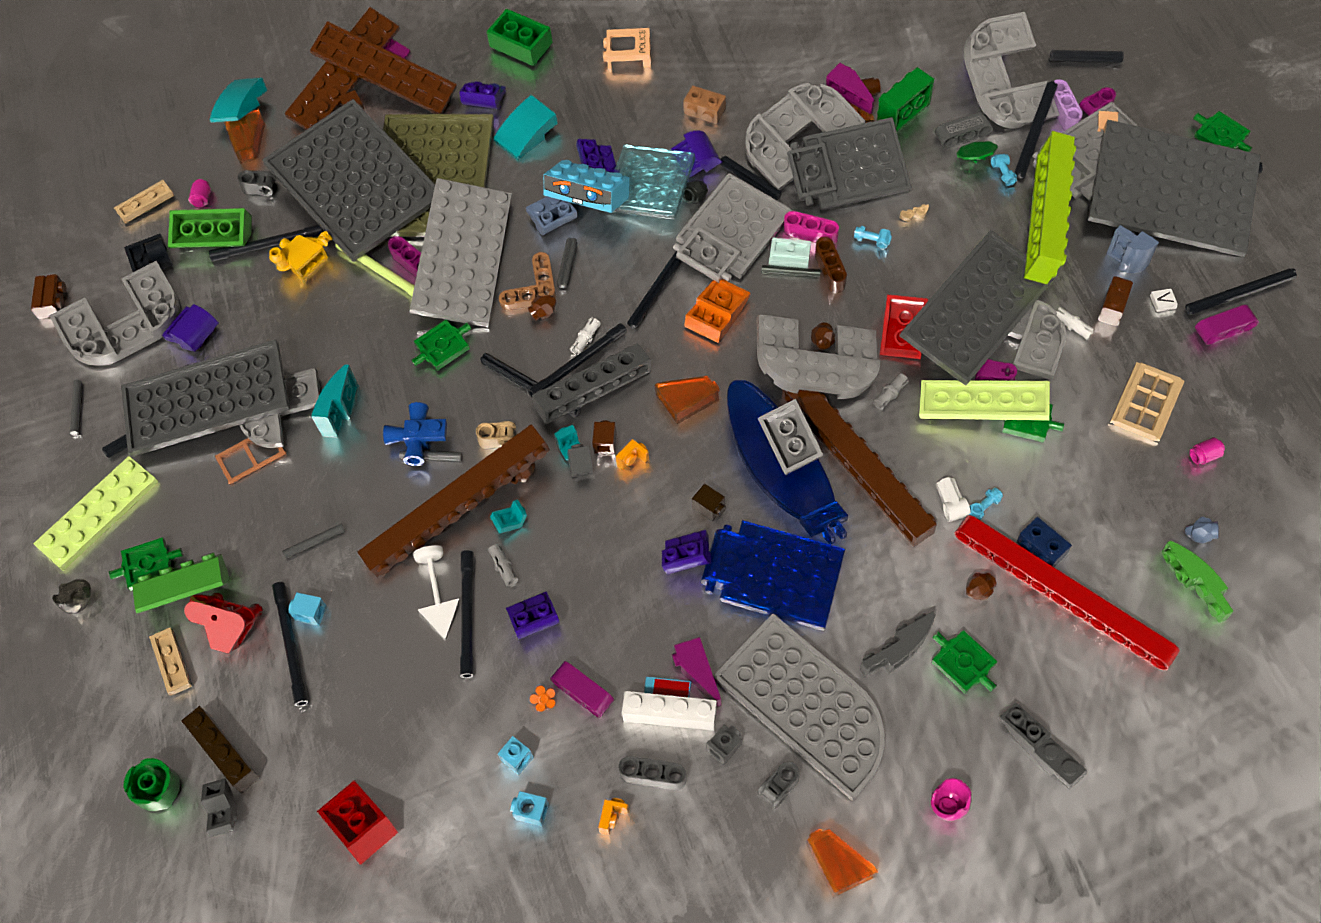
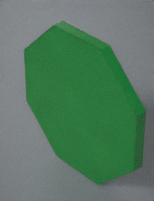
M991 141L973 142L962 146L956 154L963 160H971L977 163V159L985 160L986 157L993 155L998 145Z

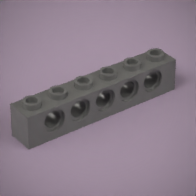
M638 343L629 346L623 351L610 355L605 360L594 363L562 381H557L546 389L537 391L532 395L533 407L545 424L650 373L651 359Z

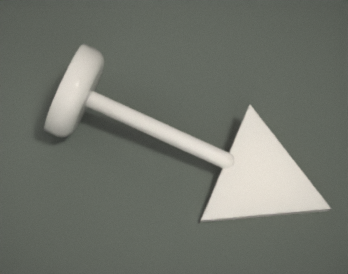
M436 545L426 546L414 551L413 556L414 560L418 563H428L436 605L421 608L418 611L446 640L460 598L441 603L433 562L443 557V547Z

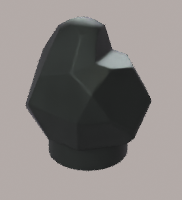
M698 180L688 182L682 191L684 200L688 203L701 202L708 192L707 185L703 181Z

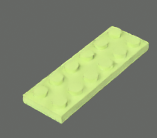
M921 380L919 416L920 419L1049 420L1050 381L971 380L965 386L958 380Z
M128 456L33 544L64 571L158 483L157 479Z

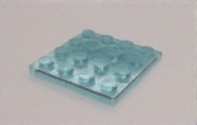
M623 145L614 173H621L623 176L630 177L629 199L613 212L676 220L683 199L684 189L696 159L695 153Z

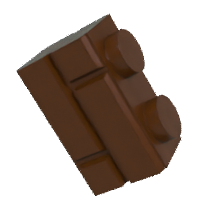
M58 275L35 276L31 311L39 319L50 317L49 315L64 308L63 293L66 292V285Z
M1113 276L1098 318L1100 322L1118 326L1133 285L1132 281Z

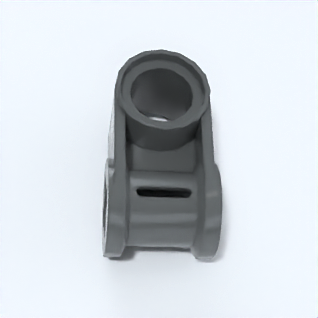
M244 170L237 176L243 193L264 196L273 194L274 189L272 187L277 178L270 171Z
M789 761L782 763L761 785L757 793L767 797L773 803L774 808L779 807L799 781L797 765ZM786 770H791L795 773V776L788 780L782 774Z

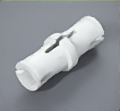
M1061 307L1056 311L1057 317L1061 322H1064L1069 331H1075L1086 340L1094 332L1095 329L1079 320L1080 317L1077 315L1073 316Z
M591 317L583 330L579 331L576 341L570 348L573 354L578 355L584 351L588 343L592 342L594 333L601 325L596 318L593 319Z

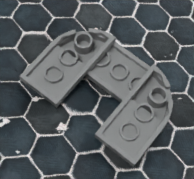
M1025 12L985 20L971 32L964 46L965 65L982 112L994 123L1011 129L1032 124L1048 82L1043 81L1012 88L1001 57L1002 55L1031 50L1036 47ZM1054 98L1046 120L1059 116Z
M805 83L795 86L788 91V95L762 115H756L749 124L745 141L747 158L752 167H756L770 184L778 190H782L794 180L787 152L792 149L787 143L814 122L822 132L865 123V120L835 89L824 84L818 86Z
M157 261L121 278L138 308L137 311L102 328L86 297L49 315L64 345L77 360L94 366L110 365L163 337L162 334L179 315L180 303Z
M1037 300L1008 335L1021 340L1013 365L1019 371L1053 380L1066 341V328L1064 322L1060 321L1057 317V312L1051 306Z
M759 314L757 317V359L759 366L765 375L768 374L774 380L773 384L783 390L792 393H798L799 390L837 394V399H849L861 395L863 391L869 388L879 372L880 360H877L876 330L837 325L835 328L836 354L799 349L798 319Z

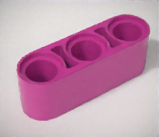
M790 211L784 216V233L790 237L814 243L820 237H828L833 241L834 245L838 241L839 225L835 221L796 211Z

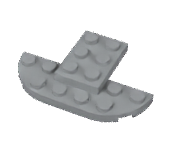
M316 368L284 376L290 410L239 425L249 440L262 447H284L281 416L314 408L321 393Z

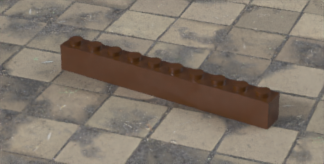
M782 389V398L787 403L794 399L797 400L813 433L913 547L934 534L937 525L935 518L930 513H926L920 501L909 494L905 484L899 482L894 477L893 471L883 465L878 454L872 452L867 447V443L862 437L857 436L852 425L841 418L839 411L835 407H831L823 393L808 390H799L798 393H792Z
M532 424L357 551L377 578L388 573L391 567L398 562L404 561L414 550L422 548L429 539L439 535L448 525L457 522L467 511L476 508L479 502L491 497L502 485L510 483L513 477L520 472L526 471L536 460L544 458L547 452L550 451L547 443Z

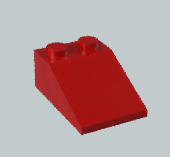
M887 295L880 355L921 360V352L899 335L928 302L927 298Z
M355 780L317 811L360 865L398 833L385 814Z

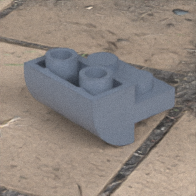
M548 196L526 207L528 215L536 224V228L541 235H545L577 218V211L570 202Z
M1120 225L1115 230L1107 254L1120 262L1118 270L1131 274L1139 273L1149 266L1159 242L1143 231L1136 236L1130 230Z

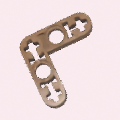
M536 253L532 258L536 285L505 290L500 293L499 302L503 309L513 310L530 307L532 305L531 302L536 297V293H538V296H546L545 292L548 291L549 295L556 298L550 259L546 253ZM540 260H543L544 268H540ZM541 275L549 276L545 281L539 279ZM525 294L533 295L529 300L522 298Z

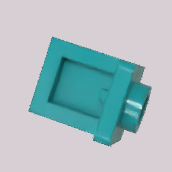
M573 425L563 427L554 433L557 447L566 461H568V449H571L572 445L580 444L577 431Z
M514 500L510 508L494 511L491 513L490 518L500 534L522 528L527 514L519 500Z

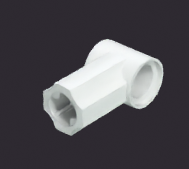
M947 477L937 482L936 488L943 502V512L946 520L950 522L967 517L970 514V507L966 498H962L955 479Z

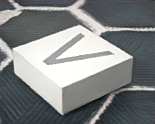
M1171 288L1153 291L1150 294L1156 312L1176 309L1178 306Z

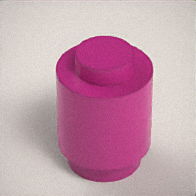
M197 179L191 186L189 202L195 207H205L208 204L211 188L206 180Z
M1212 437L1194 445L1190 449L1189 454L1195 464L1204 465L1221 458L1224 455L1225 447L1222 441Z

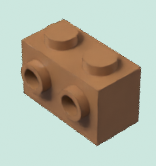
M692 85L683 101L684 114L718 124L726 109V96Z

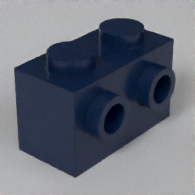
M1036 517L1020 533L1017 540L1021 547L1053 567L1068 554L1072 546L1039 517Z

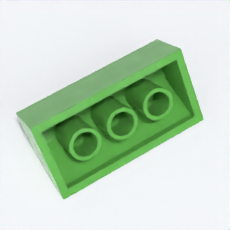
M244 208L170 210L168 247L245 246L251 235L252 215Z
M214 552L202 556L200 561L194 562L191 559L180 563L181 567L173 569L172 566L159 570L160 574L151 576V573L137 577L138 581L132 585L136 613L224 585L230 576L222 554L215 555Z

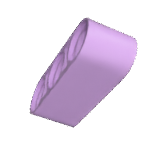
M1059 79L1054 81L1058 85L1054 100L1059 112L1057 118L1062 128L1066 131L1081 121L1083 113L1068 83Z

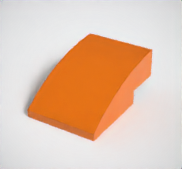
M723 279L719 283L713 280L697 297L696 304L686 314L684 327L719 343L741 313L751 292Z

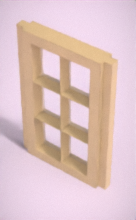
M1136 362L1110 422L1150 440L1160 441L1184 380L1144 363ZM1144 374L1155 377L1150 390L1139 386ZM1159 379L1170 383L1166 395L1154 392ZM1137 390L1148 394L1143 407L1132 403ZM1152 396L1163 400L1158 413L1147 409ZM1130 407L1141 411L1136 424L1125 420ZM1145 413L1156 417L1151 430L1140 426Z

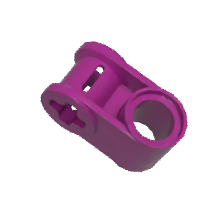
M1109 87L1102 88L1098 92L1085 97L1079 103L1082 111L1090 116L1110 102L1114 103L1116 92Z
M988 359L976 373L975 381H1015L1017 368L1011 363Z

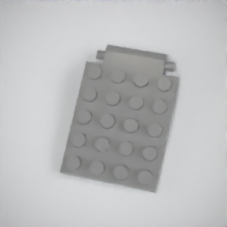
M1110 102L1062 132L1063 134L1075 137L1074 145L1076 146V151L1073 156L1075 165L1071 174L1074 176L1070 187L1072 197L1075 199L1080 198L1082 194L1088 200L1092 198L1104 134L1103 129L1097 132L1099 111L1118 112V122L1138 126L1113 102ZM1038 151L1035 152V153L1033 154V156H1032V157L1035 159L1034 162H1033V167H1034L1035 169H1036L1037 155H1038V153H1039Z
M728 173L677 235V242L673 246V249L677 251L676 258L715 280L717 283L721 279L729 282L732 275L741 279L770 243L772 237L774 238L784 225L785 214L793 210Z

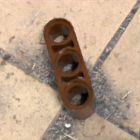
M820 237L815 245L816 261L829 290L833 293H841L846 287V270L833 241L828 237Z

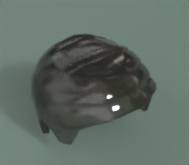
M76 579L61 584L58 595H53L52 597L53 602L65 613H80L90 601L91 585L84 579Z

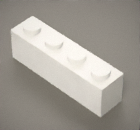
M625 691L622 707L624 722L709 731L715 730L716 700Z

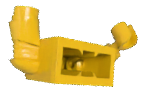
M327 231L322 232L318 238H305L301 235H297L292 241L284 238L279 244L282 250L278 247L272 248L269 251V258L277 265L279 271L291 269L303 281L328 258L323 246L327 247V242L333 238Z

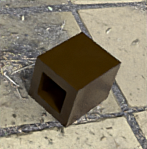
M704 483L692 498V508L711 521H714L726 509L725 496Z

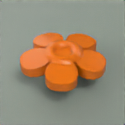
M537 686L535 689L537 694L530 695V702L536 704V710L540 712L545 710V704L548 708H553L555 705V700L552 699L555 696L554 689L548 688L545 692L544 686Z

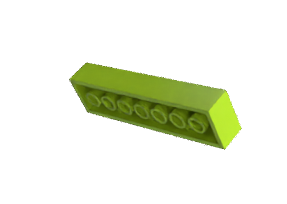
M1055 131L1051 132L1037 155L1024 273L1025 279L1043 284H1048L1052 277L1055 278L1059 267L1063 266L1066 261L1067 255L1064 254L1068 243L1066 233L1069 229L1067 218L1071 211L1069 201L1072 197V191H1070V187L1074 176L1071 174L1075 165L1073 160L1076 146L1074 145L1075 137Z

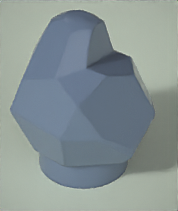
M1200 517L1195 523L1186 526L1185 534L1193 541L1202 544L1212 541V539H1219L1218 521Z

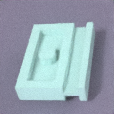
M772 237L769 265L808 268L811 241Z

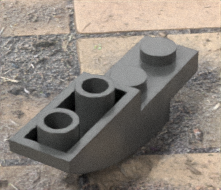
M934 612L927 615L923 613L910 625L903 624L898 627L894 635V643L889 642L882 647V651L877 654L870 653L862 659L860 670L866 677L882 667H885L888 673H891L909 660L928 636L936 614Z
M1015 703L1000 716L1001 722L1016 741L1051 777L1055 775L1071 789L1087 774V769L1051 738V733L1019 704Z

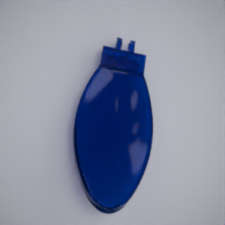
M746 380L731 382L727 391L730 426L740 457L753 480L776 505L800 520L799 523L811 537L822 533L824 539L831 545L836 542L835 536L830 530L833 528L835 534L840 539L846 538V529L842 523L848 521V514L835 501L831 484L819 459L785 475L758 420L759 417L778 408V406L751 382Z

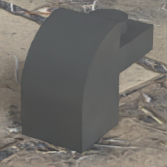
M226 778L203 784L201 802L208 814L206 831L209 837L233 831V823L237 821V808L232 790Z

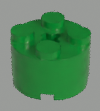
M147 758L141 760V763L135 767L132 766L128 770L124 778L123 787L128 798L133 803L147 811H159L172 806L180 788L179 775L161 760Z

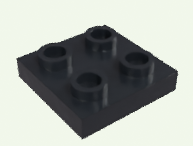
M161 233L124 247L132 272L157 261L161 269L173 266Z

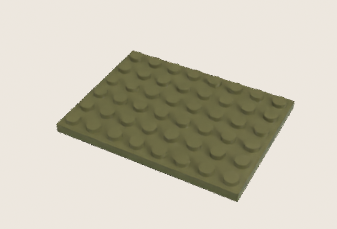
M385 114L383 131L434 184L436 183V178L486 187L494 123L493 114ZM430 208L395 232L391 237H425Z

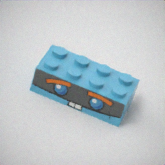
M562 160L544 173V195L612 213L629 199L630 177L623 176L621 173L607 172L602 168L595 169L588 167L586 164H575L570 160Z

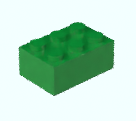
M507 8L486 31L491 48L532 66L535 65L553 43L549 26Z
M918 67L912 72H908L900 82H896L887 93H883L880 96L877 120L893 117L896 132H898L930 105L934 78Z

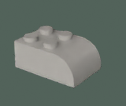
M796 399L758 418L785 475L824 456Z

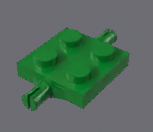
M1218 111L1209 118H1205L1199 113L1194 116L1193 120L1202 125L1194 136L1199 141L1234 149L1239 148L1247 152L1252 150L1251 146L1243 142L1249 136L1250 130L1222 112Z
M444 320L414 340V344L421 354L411 359L412 363L417 367V365L426 360L437 371L470 349L462 337L463 334L471 330L470 325L466 323L457 329L447 320Z
M1049 404V420H1003L1002 432L1044 443L1049 429L1062 432L1064 423L1052 421L1051 412L1053 404Z
M162 537L122 550L121 568L109 571V576L112 580L124 576L127 588L133 591L132 585L138 581L137 577L151 573V576L160 574L159 570L171 566L172 559L183 557L184 554L181 548L169 552L166 541Z
M964 630L957 637L949 641L940 632L933 636L932 639L942 646V649L932 659L931 663L964 694L980 683L990 692L997 687V684L988 678L987 675L998 661Z

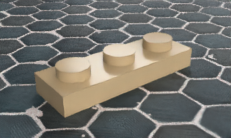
M161 180L114 207V209L126 224L173 197L174 194L165 181Z
M169 627L149 636L167 693L172 696L192 687L174 631Z

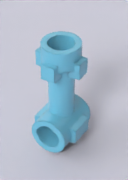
M1008 154L994 155L991 157V166L993 168H1000L1003 174L1001 179L1007 186L1015 184L1017 175L1008 168L1010 164Z
M864 226L856 227L854 238L857 241H862L863 238L877 241L876 246L882 249L890 245L892 236L889 230L881 229L878 234L865 231L866 227Z
M989 489L985 493L987 497L981 503L971 504L969 506V515L981 521L985 515L983 512L992 503L998 505L1001 502L1003 494L999 489Z

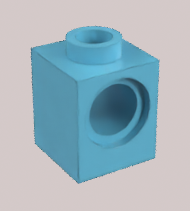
M296 592L294 599L289 604L290 615L296 621L320 625L326 609V604L322 598Z
M514 736L498 752L501 762L517 775H520L534 758L530 749Z
M519 791L518 797H514L511 804L512 815L515 820L543 826L549 803L545 797ZM534 804V809L530 813L523 812L525 805Z

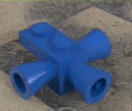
M414 402L408 406L410 420H405L404 428L384 425L383 439L385 445L404 441L407 450L403 462L410 466H420L424 463L423 450H429V441H446L447 421L446 419H426L429 410L428 405Z

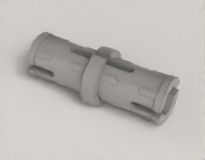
M899 373L889 385L886 384L883 387V391L873 400L874 406L879 410H883L892 399L898 396L900 390L909 383L908 378L904 374Z
M494 544L489 547L488 552L494 560V567L496 571L500 572L505 585L510 587L516 584L518 577L511 567V560L506 557L501 545Z

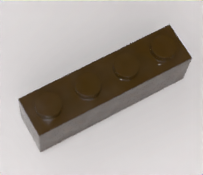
M198 706L181 720L230 784L241 794L260 779L213 718L201 706Z

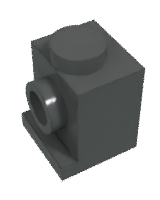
M723 725L712 739L708 740L706 750L724 765L742 745L741 733L734 726L728 728L726 725ZM724 737L730 740L726 744L721 742Z

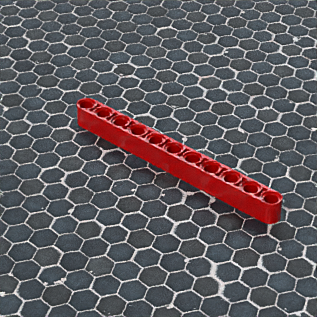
M968 515L954 532L957 539L1156 668L1167 671L1179 654L1180 650L1174 643L974 516Z

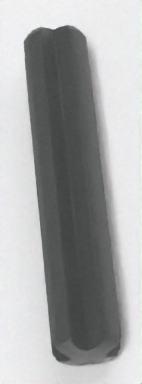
M569 237L566 240L557 279V287L565 289L568 286L577 247V240L575 238Z

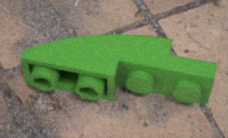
M1173 541L1167 542L1162 550L1163 558L1174 569L1178 581L1183 583L1186 588L1195 586L1196 593L1200 598H1203L1210 614L1219 623L1227 620L1234 611L1223 596L1228 590L1223 580L1196 554Z

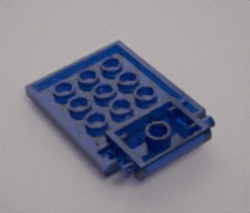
M742 520L739 533L732 532L730 525H724L723 529L715 531L710 548L711 563L705 565L701 584L706 585L705 593L713 594L715 588L722 590L720 595L721 602L769 616L775 614L780 619L824 631L845 549Z

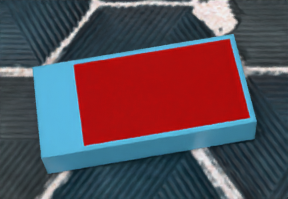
M646 677L644 693L690 698L691 681Z

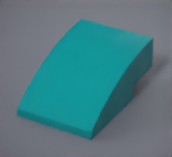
M263 78L239 79L230 83L217 99L210 116V121H238L258 107L260 104L257 98L267 92Z
M530 95L509 115L493 139L519 160L545 140L544 134L558 124L556 113Z
M347 364L342 366L331 377L314 406L311 417L322 436L338 437L342 420L351 419L359 385L350 366Z

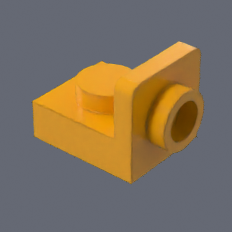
M632 439L616 455L617 466L624 470L627 466H631L637 457L646 463L649 460L647 447Z
M611 798V801L604 800L598 827L600 833L609 835L610 829L615 828L617 814H614V812L628 814L629 807L628 804H625L624 800L619 798Z

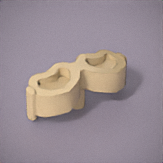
M923 204L921 207H913V210H902L899 217L906 222H910L914 216L923 218L927 214L929 205Z

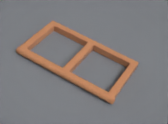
M247 438L215 455V458L224 472L228 483L232 484L284 456L286 451L279 447V453L258 464L248 447V444L252 443V441ZM244 447L254 466L231 478L222 458Z

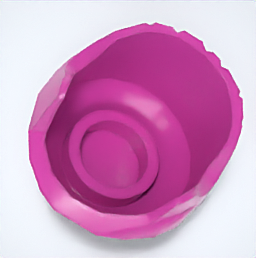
M946 779L933 791L931 796L933 811L944 820L955 821L961 819L968 813L971 807V790L960 779Z

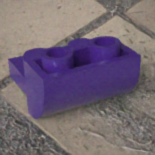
M479 81L465 83L459 91L461 103L467 106L499 110L501 108V100L506 93V86H499V84L495 83L483 84Z
M700 130L684 134L685 140L671 148L687 179L703 169L705 172H708L722 163L709 137Z
M593 139L577 140L576 147L581 164H586L588 167L595 169L602 168L611 173H618L611 146L597 145L596 140Z
M193 304L191 307L186 306L162 336L167 341L178 343L183 349L195 352L202 346L204 340L214 331L219 322L206 310Z
M706 530L665 541V550H662V568L667 574L677 573L712 562V555L709 551V535Z
M547 591L506 608L518 640L560 623Z

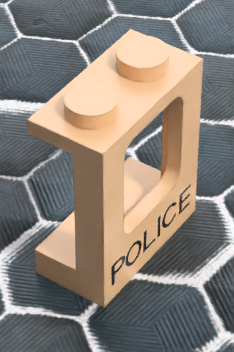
M649 28L607 30V37L603 38L604 49H607V51H603L604 62L608 64V69H612V61L643 60L644 68L651 67ZM635 37V49L612 51L611 38Z

